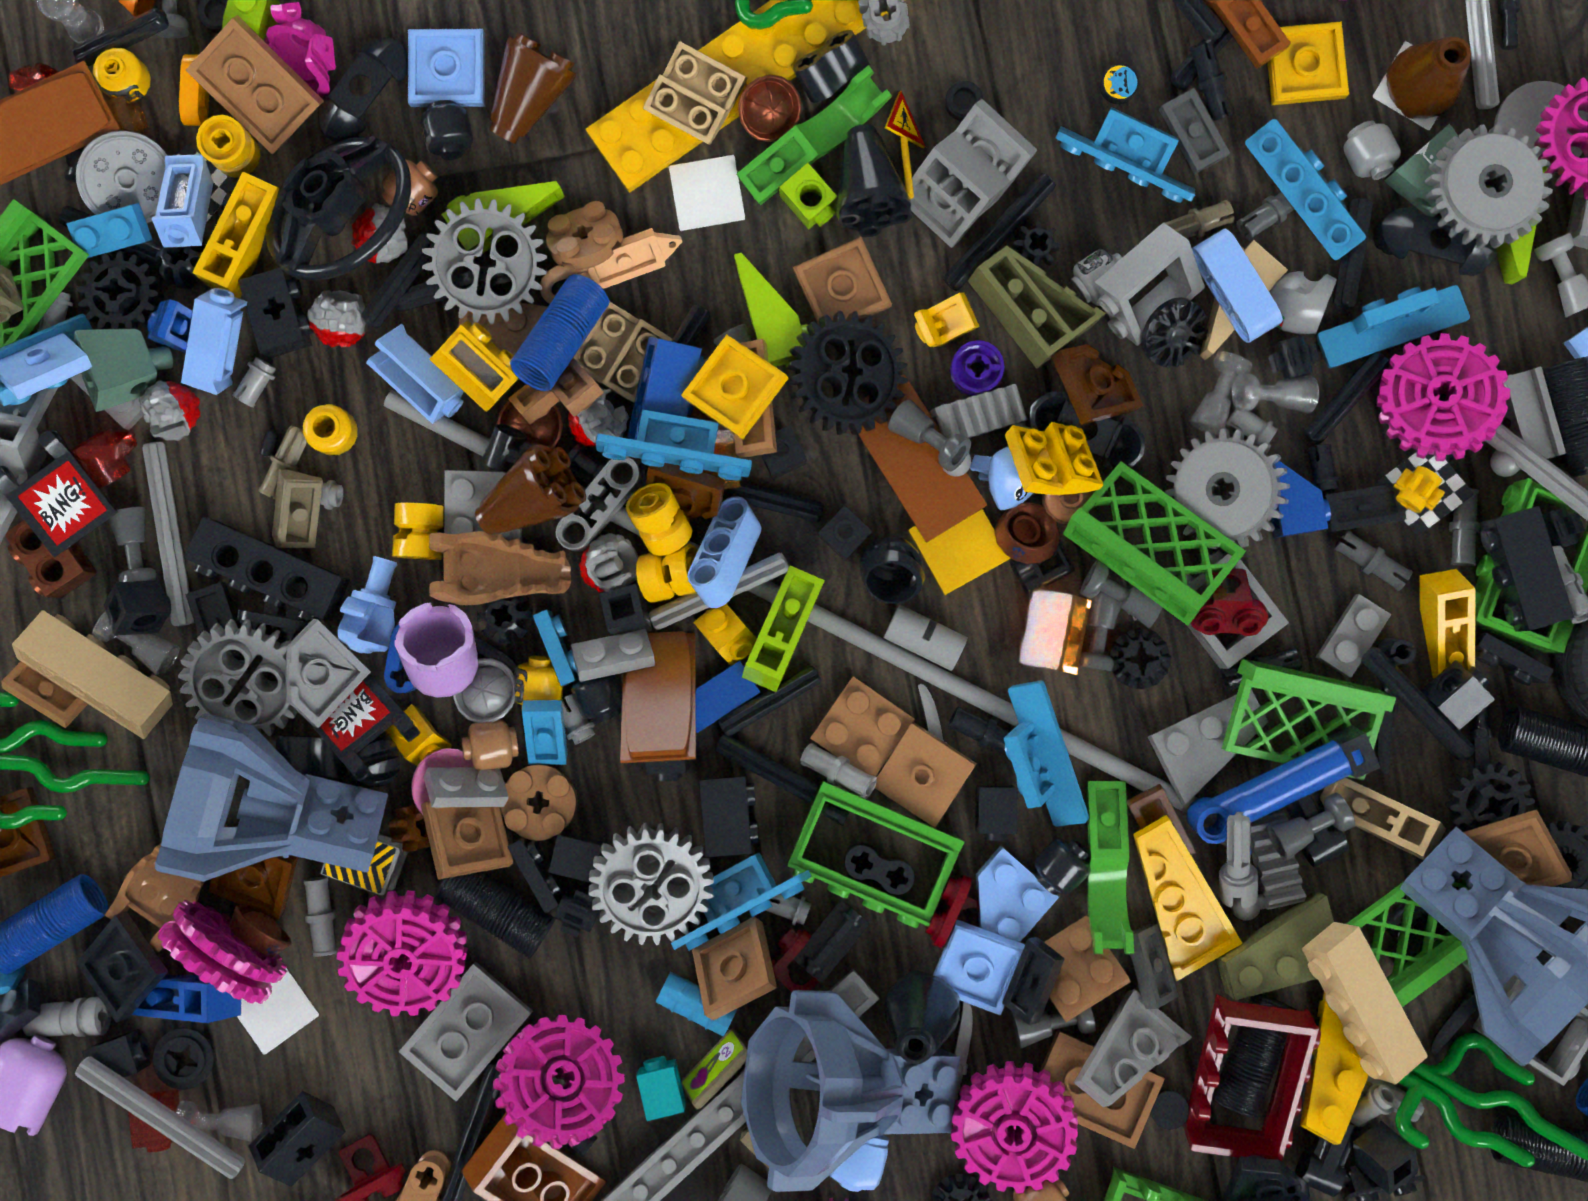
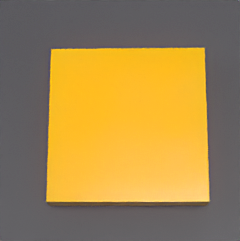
M1342 21L1280 27L1291 44L1285 51L1267 62L1272 105L1346 99L1349 95Z
M726 334L681 396L743 440L783 387L788 377L784 372Z
M983 509L927 543L916 526L908 530L944 596L1011 559L997 544L995 530Z

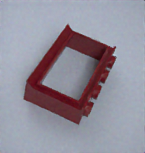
M1216 994L1188 1103L1189 1116L1183 1124L1191 1151L1238 1158L1241 1156L1259 1155L1265 1159L1280 1160L1282 1162L1285 1149H1289L1292 1144L1294 1117L1298 1116L1301 1112L1303 1085L1309 1081L1311 1076L1310 1059L1313 1049L1319 1047L1321 1039L1320 1028L1316 1025L1309 1009L1298 1011L1235 1002ZM1231 1024L1288 1032L1262 1131L1206 1123L1211 1116L1210 1104L1214 1089L1219 1085V1070L1223 1054H1226L1228 1051V1035Z

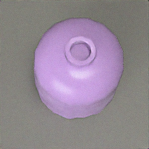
M424 603L411 609L400 619L398 623L400 628L396 635L395 648L410 682L424 695L436 698L450 697L463 691L471 684L478 670V653L473 627L466 613L455 605L449 604V608L444 606L432 607L431 603Z
M35 1034L32 1039L14 1038L0 1045V1128L15 1133L18 1126L28 1128L27 1133L30 1136H34L40 1131L67 1075L66 1063L63 1057L53 1050L56 1044L52 1040Z

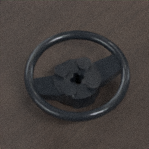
M374 136L352 137L327 145L308 158L301 160L290 171L285 182L280 187L270 221L266 227L267 246L275 263L287 274L303 280H325L346 274L360 267L376 255L398 229L410 201L411 173L401 152L390 143ZM389 162L395 173L396 190L390 210L380 227L364 244L343 258L326 264L309 265L321 234L324 232L329 236L340 234L346 222L355 214L359 205L367 200L369 191L362 181ZM286 210H287V211L289 212V214L287 215L286 224H285V229H284V234H283V239H282V237H281L282 223H283V218H284L285 212H286Z

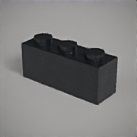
M1540 507L1524 509L1481 522L1483 528L1481 531V541L1485 550L1491 554L1495 566L1492 569V576L1496 586L1502 589L1506 601L1504 614L1508 623L1514 627L1515 632L1531 631L1575 618Z

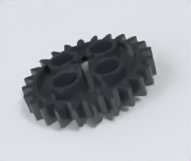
M838 311L833 315V321L826 314L819 318L820 326L815 322L806 326L809 334L801 333L796 337L802 347L794 346L789 350L797 360L786 364V368L795 371V376L788 379L786 383L797 385L798 390L790 397L791 399L802 398L804 401L798 411L804 412L810 409L812 411L809 420L811 424L823 419V431L830 430L836 424L837 435L845 434L848 426L851 434L857 435L861 433L862 426L868 432L875 429V421L879 424L888 421L885 412L893 413L897 409L896 404L892 400H899L905 396L902 391L897 389V386L908 382V379L900 376L898 372L906 368L907 363L897 362L896 359L903 352V348L892 349L890 346L896 336L890 335L884 338L882 333L885 324L882 323L872 328V316L870 315L859 322L857 311L850 313L847 319H845L842 311ZM848 340H850L853 344L851 351L848 344ZM826 343L835 347L837 351L836 361L827 357L825 353ZM862 349L868 350L873 358L872 366H868L863 362L861 358ZM846 367V372L852 374V379L848 380V374L842 373V368ZM823 380L832 385L834 391L832 398H828L822 393L821 383ZM859 386L864 387L869 393L867 404L863 403L857 395ZM844 395L845 402L847 404L846 407L842 405V398Z

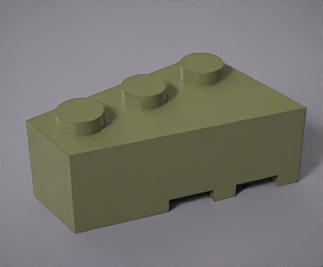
M1005 246L978 266L968 282L1036 369H1038L1051 359V356L1063 350L1092 328L1106 313L1098 307L1093 309L1075 296L1076 292L1067 286L1065 288L1061 287L1045 276L1046 272L1010 247Z

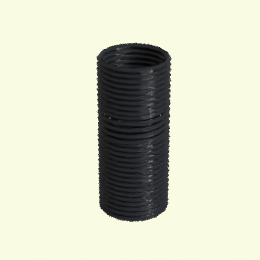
M1588 356L1542 369L1566 454L1564 456H1566L1565 459L1567 460L1566 463H1568L1567 467H1569L1568 470L1570 471L1571 478L1588 474Z
M1519 705L1509 709L1501 723L1498 736V744L1502 752L1588 777V727L1556 718L1549 714L1523 708Z
M485 872L444 878L434 895L435 900L441 901V904L445 903L451 910H454L463 918L470 920L479 928L486 930L487 933L490 932V935H494V938L502 939V943L505 942V945L508 944L512 949L515 948V951L518 950V953L521 952V955L528 957V959L532 958L556 920L552 914L549 915V912L545 913L542 908L540 909L536 904L533 905V902L530 903V900H524V896L520 898V894L513 892L512 889L491 878Z
M1264 994L1250 996V999H1248L1249 1004L1297 1010ZM1239 1026L1237 1028L1238 1031H1236L1237 1034L1233 1038L1234 1041L1229 1050L1230 1053L1227 1054L1228 1058H1225L1227 1062H1224L1225 1066L1222 1067L1223 1070L1219 1074V1085L1214 1089L1212 1100L1244 1116L1258 1118L1257 1114L1261 1110V1104L1264 1103V1096H1266L1267 1089L1270 1087L1269 1083L1272 1082V1074H1275L1274 1070L1278 1067V1060L1282 1056L1281 1053H1283L1282 1050L1284 1049L1288 1032Z
M1504 1112L1496 1118L1491 1132L1529 1151L1534 1155L1535 1163L1531 1167H1523L1491 1149L1495 1161L1588 1182V1160L1582 1159L1538 1134L1527 1126L1521 1116ZM1554 1124L1588 1143V1131Z

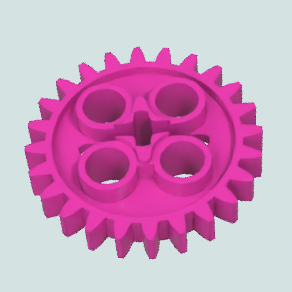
M1581 78L1575 85V88L1570 84L1566 85L1561 91V96L1556 94L1549 102L1550 107H1546L1541 113L1540 117L1545 121H1541L1535 128V131L1543 136L1537 139L1534 146L1545 148V151L1538 157V160L1547 159L1551 163L1544 173L1553 174L1557 172L1560 175L1555 185L1558 187L1566 181L1571 183L1569 187L1570 195L1579 187L1583 188L1584 199L1588 200V122L1583 120L1578 114V111L1588 113V81L1585 78ZM1571 147L1580 148L1584 153V158L1576 157L1572 153Z

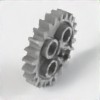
M476 199L475 210L470 211L467 205L461 202L460 215L457 216L450 209H447L446 212L450 222L445 224L439 220L435 221L436 226L441 231L439 235L427 233V237L435 245L434 248L422 249L424 254L432 257V262L422 265V269L433 270L434 276L429 278L426 284L439 285L440 289L433 297L437 299L446 295L449 300L446 303L445 310H449L455 305L459 306L458 318L460 319L470 311L473 312L474 323H478L481 314H486L489 323L493 324L495 313L500 312L505 321H508V309L513 307L521 314L523 310L519 302L522 299L530 303L534 302V299L528 293L530 288L542 290V286L534 279L535 275L541 276L547 273V271L537 267V262L547 259V255L539 254L535 251V248L543 243V239L531 240L530 235L536 226L531 225L523 228L521 223L524 220L525 214L521 213L513 219L510 217V204L502 212L497 211L496 200L493 199L491 201L489 209H483L480 199ZM465 228L475 229L480 236L479 245L472 251L462 249L458 243V235ZM492 228L493 237L490 258L496 260V266L488 268L484 294L479 296L477 295L480 266L474 264L475 256L479 257L482 255L486 229ZM503 235L513 236L518 243L517 253L510 258L500 256L496 250V241ZM459 266L468 267L474 274L473 284L468 288H459L452 281V273ZM504 273L511 278L512 288L508 294L497 295L491 290L490 280L495 274Z
M230 619L225 626V630L216 623L211 628L210 633L206 631L201 632L197 638L198 642L193 641L187 650L190 654H186L181 660V664L187 668H183L178 678L188 682L182 686L180 693L192 694L185 704L186 707H199V711L195 716L196 720L206 713L253 725L260 733L262 728L268 736L273 734L276 728L275 725L283 729L289 721L288 717L294 718L298 712L287 702V645L291 640L280 644L277 641L280 631L276 630L270 636L265 634V623H262L257 630H252L250 619H246L239 629L235 621ZM230 650L240 651L244 655L245 660L234 658ZM256 655H261L263 660L244 684L231 704H225V698L244 674ZM269 671L273 673L278 681L266 679L262 672ZM210 678L219 680L223 683L224 688L215 687L211 683ZM242 700L252 701L257 709L246 707Z
M643 823L642 833L637 834L629 826L626 839L617 833L613 834L614 847L603 843L601 853L604 857H594L593 866L596 869L590 870L589 881L593 882V884L589 885L588 893L589 896L596 897L592 901V909L602 910L599 921L604 923L612 919L611 933H615L623 928L625 929V941H628L635 933L639 934L640 945L644 944L647 936H652L654 943L659 945L660 937L663 934H666L671 942L675 941V930L677 929L687 935L689 933L688 921L697 925L700 924V914L698 911L708 912L709 905L705 899L713 898V888L709 885L713 884L714 880L713 873L707 872L710 869V859H700L703 856V847L700 845L690 849L692 846L691 835L679 840L677 827L668 835L664 834L663 823L658 825L656 832H650L648 824ZM651 854L656 856L658 860L647 864L639 858L643 855ZM668 860L674 861L670 863L668 866H666V868L663 870V867ZM657 877H658V885L654 884V882L657 880ZM675 877H683L687 880L681 886H675L669 881ZM624 882L631 884L633 888L628 891H620L615 886ZM644 883H646V884L649 885V886L645 889V891H644ZM639 899V903L634 908L628 907ZM650 905H658L663 910L658 913H650L645 908Z

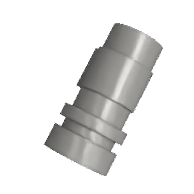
M99 997L78 998L71 1003L67 1001L41 1004L40 1015L24 1026L23 1031L26 1036H34L35 1034L42 1037L72 1034L77 1037H85L87 1035L101 1036L109 1030L111 1014Z

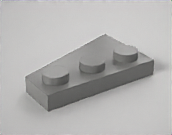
M1251 689L1247 703L1251 710L1254 711L1260 705ZM1237 694L1148 736L1181 805L1187 804L1237 754L1222 749ZM1265 714L1257 718L1261 728L1268 723ZM1251 723L1239 730L1236 744L1246 745L1257 734Z
M1137 990L1127 991L1073 1083L1102 1107L1110 1106L1142 1080V1077L1156 1065L1161 1064L1169 1057L1171 1052L1177 1047L1184 1045L1192 1037L1159 1009H1145L1142 995Z

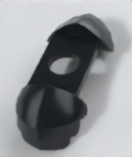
M389 37L377 38L363 45L358 51L360 55L329 95H324L322 98L324 102L319 106L317 113L321 131L326 138L337 142L347 138L358 137L366 129L365 123L360 118L390 79L404 80L405 73H408V55L397 39ZM365 76L370 79L371 89L366 95L356 96L351 93L350 84L355 77Z
M1405 207L1390 211L1381 218L1374 229L1375 246L1386 255H1394L1398 259H1404L1408 252L1411 251L1460 264L1458 271L1460 275L1475 276L1481 273L1498 254L1497 248L1491 246L1490 240L1482 248H1477L1476 239H1473L1466 245L1462 244L1463 234L1457 233L1452 238L1450 237V243L1447 248L1437 249L1433 247L1430 243L1431 232L1434 229L1441 228L1449 234L1452 227L1448 223L1439 227V218L1420 214L1417 208Z
M1067 392L1046 393L1038 398L1030 407L1031 427L1038 431L1044 432L1051 422L1068 426H1076L1079 422ZM1122 417L1119 422L1110 418L1095 421L1098 427L1097 433L1092 439L1087 440L1091 452L1103 457L1102 466L1115 469L1121 461L1132 468L1144 456L1145 438L1141 429L1132 420Z

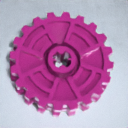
M1441 334L1439 340L1434 341L1428 335L1421 337L1420 345L1418 346L1411 342L1403 347V355L1395 354L1390 359L1391 366L1384 370L1379 386V396H1377V407H1381L1382 410L1378 417L1380 423L1390 426L1386 432L1390 439L1398 437L1401 440L1399 448L1405 452L1413 448L1417 450L1416 457L1424 459L1428 454H1432L1435 456L1436 461H1444L1446 455L1452 454L1458 460L1464 458L1465 450L1467 449L1474 453L1479 451L1483 446L1482 442L1485 440L1491 441L1495 436L1496 430L1501 425L1508 410L1506 400L1511 396L1510 388L1504 387L1503 384L1508 379L1507 372L1498 371L1496 368L1500 362L1496 355L1488 357L1484 354L1486 346L1481 343L1471 346L1469 345V337L1462 335L1457 341L1451 340L1449 334ZM1437 394H1445V400L1448 399V401H1440V395L1437 396Z
M407 890L405 896H398L396 891H388L385 899H380L375 895L369 899L368 907L359 905L354 912L355 919L348 918L346 922L345 932L340 941L341 947L337 951V960L343 961L339 964L337 970L339 976L347 977L344 983L346 990H355L358 993L356 1000L359 1003L363 1004L367 1001L372 1003L373 1011L379 1013L383 1008L389 1009L391 1016H399L401 1011H407L410 1016L418 1015L420 1008L424 1007L428 1011L436 1009L437 1000L446 1002L451 997L450 988L457 989L460 985L461 977L459 975L464 973V960H466L468 948L463 946L467 941L466 931H458L461 920L458 916L450 917L448 915L449 906L445 903L439 906L433 904L434 897L428 894L422 899L417 898L415 891Z
M188 900L180 902L174 910L173 917L175 921L165 922L159 930L158 939L163 941L161 945L171 952L170 956L174 960L180 961L187 971L198 975L201 981L212 984L218 991L222 993L227 992L238 1000L243 998L252 1004L255 1001L259 1004H262L264 1001L266 1002L272 993L270 983L281 981L287 972L285 970L287 966L281 961L282 957L279 954L269 957L252 949L230 930L231 917L229 915L221 914L213 907L208 905L205 907L196 901L193 903Z
M558 1015L556 1020L552 1022L548 1017L539 1019L537 1024L533 1026L529 1024L523 1028L507 1044L503 1050L505 1055L496 1064L495 1069L501 1074L499 1078L493 1081V1089L500 1091L501 1096L495 1100L497 1108H505L507 1112L503 1118L507 1126L515 1124L518 1127L516 1133L521 1139L527 1135L533 1137V1145L541 1147L544 1142H550L552 1149H560L562 1145L567 1143L573 1147L603 1129L606 1121H610L616 1113L613 1107L621 1102L623 1096L617 1090L618 1085L625 1082L624 1074L617 1072V1066L622 1063L620 1055H612L610 1050L614 1043L611 1039L602 1040L599 1037L601 1032L599 1027L595 1025L588 1029L585 1027V1019L579 1017L573 1023L568 1022L566 1015ZM556 1076L557 1079H564L565 1085H555L553 1078Z
M1006 1061L1005 1067L1002 1069H998L995 1064L987 1066V1074L981 1075L976 1072L971 1076L972 1085H963L960 1089L959 1095L961 1098L960 1100H955L951 1139L958 1143L955 1147L957 1158H965L967 1160L964 1169L969 1174L973 1172L979 1173L980 1183L986 1185L990 1181L996 1183V1190L1002 1192L1006 1190L1007 1186L1014 1187L1016 1193H1024L1026 1186H1032L1037 1191L1043 1189V1181L1047 1179L1054 1183L1059 1179L1058 1170L1063 1169L1067 1171L1071 1165V1160L1068 1156L1076 1154V1138L1078 1137L1077 1113H1074L1072 1110L1074 1101L1072 1096L1063 1095L1065 1085L1060 1080L1054 1083L1050 1081L1051 1073L1043 1069L1039 1073L1034 1072L1033 1064L1026 1062L1022 1068H1016L1013 1061Z

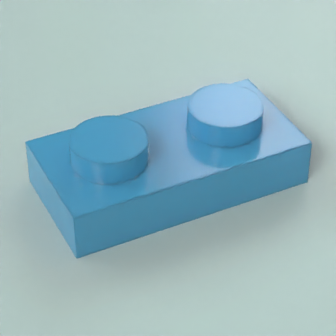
M139 203L66 223L73 243L89 254L88 258L153 240Z
M550 610L534 614L533 618L560 685L566 686L574 683L579 677L572 656V650H567L562 638L568 634L559 614L554 616Z
M523 700L522 718L528 764L566 765L568 753L562 700Z

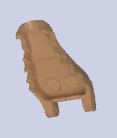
M485 531L461 534L431 533L429 535V548L443 553L444 581H435L430 583L429 596L437 600L456 605H480L504 598L535 593L560 594L565 593L570 587L571 566L564 551L557 553H548L544 550L536 551L532 544L521 543L520 539L508 541L505 540L502 534L492 535Z
M160 843L151 854L143 857L131 868L116 899L105 916L112 920L115 915L126 913L131 908L161 929L165 922L175 921L173 917L174 910L180 902L188 900L191 903L194 901L198 902L205 881L156 871L155 862L161 847ZM159 931L149 943L157 952L163 948L161 945L163 941L158 939Z

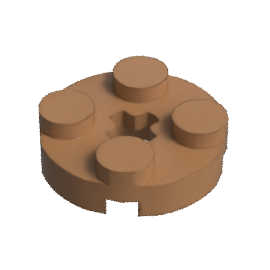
M600 201L590 202L583 208L573 210L565 215H556L548 222L549 232L546 243L553 260L560 266H563L562 262L572 263L574 269H587L599 265L614 254L612 247L617 241L621 244L623 240V232L617 216L612 211L605 209L604 204Z
M527 766L513 773L505 784L509 798L505 806L501 807V813L505 819L506 826L521 837L536 841L550 839L563 832L576 814L578 803L576 790L569 778L554 766ZM537 791L543 792V799L549 800V806L543 807L541 813L535 812L534 806L529 805V798L535 797Z

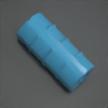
M671 971L656 999V1003L670 1009L671 1012H676L688 1018V1021L692 1020L705 1027V1030L709 1029L723 1037L737 1011L735 1009L714 1021L704 1015L699 986Z

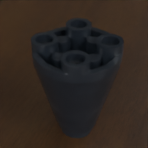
M867 124L855 126L847 132L836 205L838 223L843 227L858 230L861 237L877 236L880 234L881 229L895 224L906 223L912 218L910 197L880 134L877 133L876 128Z
M913 970L908 972L905 977L900 978L888 991L884 1003L885 1020L898 1053L908 1063L921 1064L927 1061L956 1029L960 1018V997L943 979L919 970Z

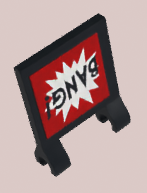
M48 430L38 437V441L56 460L20 485L8 467L0 466V491L55 558L119 512L70 451L59 432Z
M370 674L319 728L311 724L359 782L369 776L371 771L357 753L390 726L394 725L408 742L420 734L413 721Z

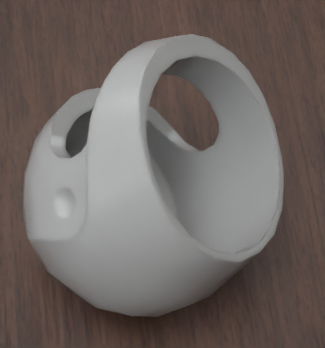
M1304 271L1290 272L1283 275L1269 291L1283 319L1282 323L1276 327L1283 332L1292 334H1316L1337 279L1326 274L1319 281H1310L1304 276Z

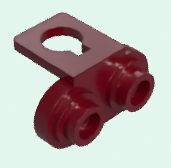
M1232 569L1226 578L1237 581L1240 586L1235 588L1234 593H1227V589L1220 585L1191 622L1195 630L1205 635L1237 633L1244 636H1253L1258 634L1267 624L1268 613L1266 606L1262 602L1252 599L1246 570ZM1219 572L1212 573L1213 579L1218 575Z
M963 874L961 877L957 876L956 879L948 878L940 897L946 900V906L940 914L934 912L930 925L925 928V933L931 935L932 945L939 948L945 945L956 920H960L958 915L961 910L964 911L967 908L979 910L978 901L967 896L972 878Z
M790 927L776 943L780 948V954L775 959H771L774 976L791 992L795 990L811 991L819 981L811 975V978L805 984H796L790 979V969L787 966L791 961L795 964L797 963L793 959L808 943L812 935L805 929L795 931Z
M368 1134L339 1151V1156L355 1186L340 1194L333 1201H369L368 1197L375 1191L376 1193L381 1192L385 1198L405 1186L402 1179L405 1177L406 1169L402 1162L390 1167L373 1134ZM365 1148L373 1153L374 1164L372 1168L374 1173L368 1175L365 1169H360L354 1164L353 1156L358 1149Z

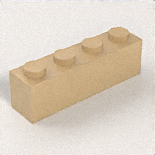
M42 610L12 643L18 660L142 739L146 738L173 705L171 692L169 691L170 687L165 681L155 675L147 677L138 671V666L131 659L124 655L114 656L106 650L107 647L102 641L90 634L86 637L75 631V626L68 619L59 614L53 617Z
M1333 922L1301 948L1309 962L1308 968L1310 972L1319 980L1326 993L1325 999L1327 1004L1339 1017L1344 1027L1343 1033L1345 1037L1354 1045L1361 1058L1360 1065L1370 1077L1397 1084L1428 1057L1359 926Z

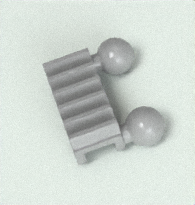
M1542 367L1508 375L1507 381L1503 384L1504 387L1510 388L1511 393L1510 398L1506 400V405L1508 406L1506 418L1511 420L1510 431L1546 459L1566 454ZM1496 450L1491 456V468L1499 476H1513L1521 469L1516 465L1515 459L1506 452Z
M1016 384L998 388L991 392H984L963 400H957L950 404H943L930 410L931 417H936L941 434L948 439L955 434H962L967 438H972L1012 425L1029 428L1025 424V421L1028 419ZM968 453L965 460L955 470L951 472L944 468L943 470L948 475L954 477L964 475L971 466L970 454Z
M1282 811L1273 812L1271 815H1266L1251 822L1250 848L1252 850L1253 864L1258 872L1260 894H1258L1256 903L1246 909L1241 907V898H1234L1233 906L1230 908L1234 916L1240 920H1252L1262 909L1269 910L1305 902L1306 894L1301 886L1303 881L1298 874L1299 863L1296 861L1295 856H1292L1287 861L1283 860L1273 847L1267 833V826L1288 821L1287 816ZM1227 840L1220 844L1227 846Z

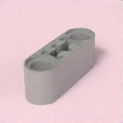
M626 456L625 460L610 459L585 489L586 501L579 505L577 511L563 517L556 527V538L563 547L574 552L586 550L639 487L642 480V472L633 459ZM621 465H629L633 469V477L626 484H617L614 481V471ZM607 481L620 494L616 498L611 492L604 500L608 506L604 512L597 509L590 517L597 522L592 527L587 520L578 515L581 511L586 515L592 512L595 506L591 503V500L595 496L601 499L606 495L608 490L602 485ZM575 523L582 524L585 529L584 538L577 544H570L566 539L568 527Z

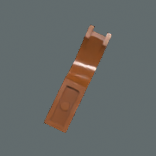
M1203 0L1209 8L1214 9L1256 69L1285 51L1291 44L1260 0Z

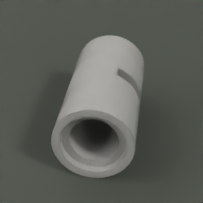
M900 604L883 637L950 671L955 667L968 637Z

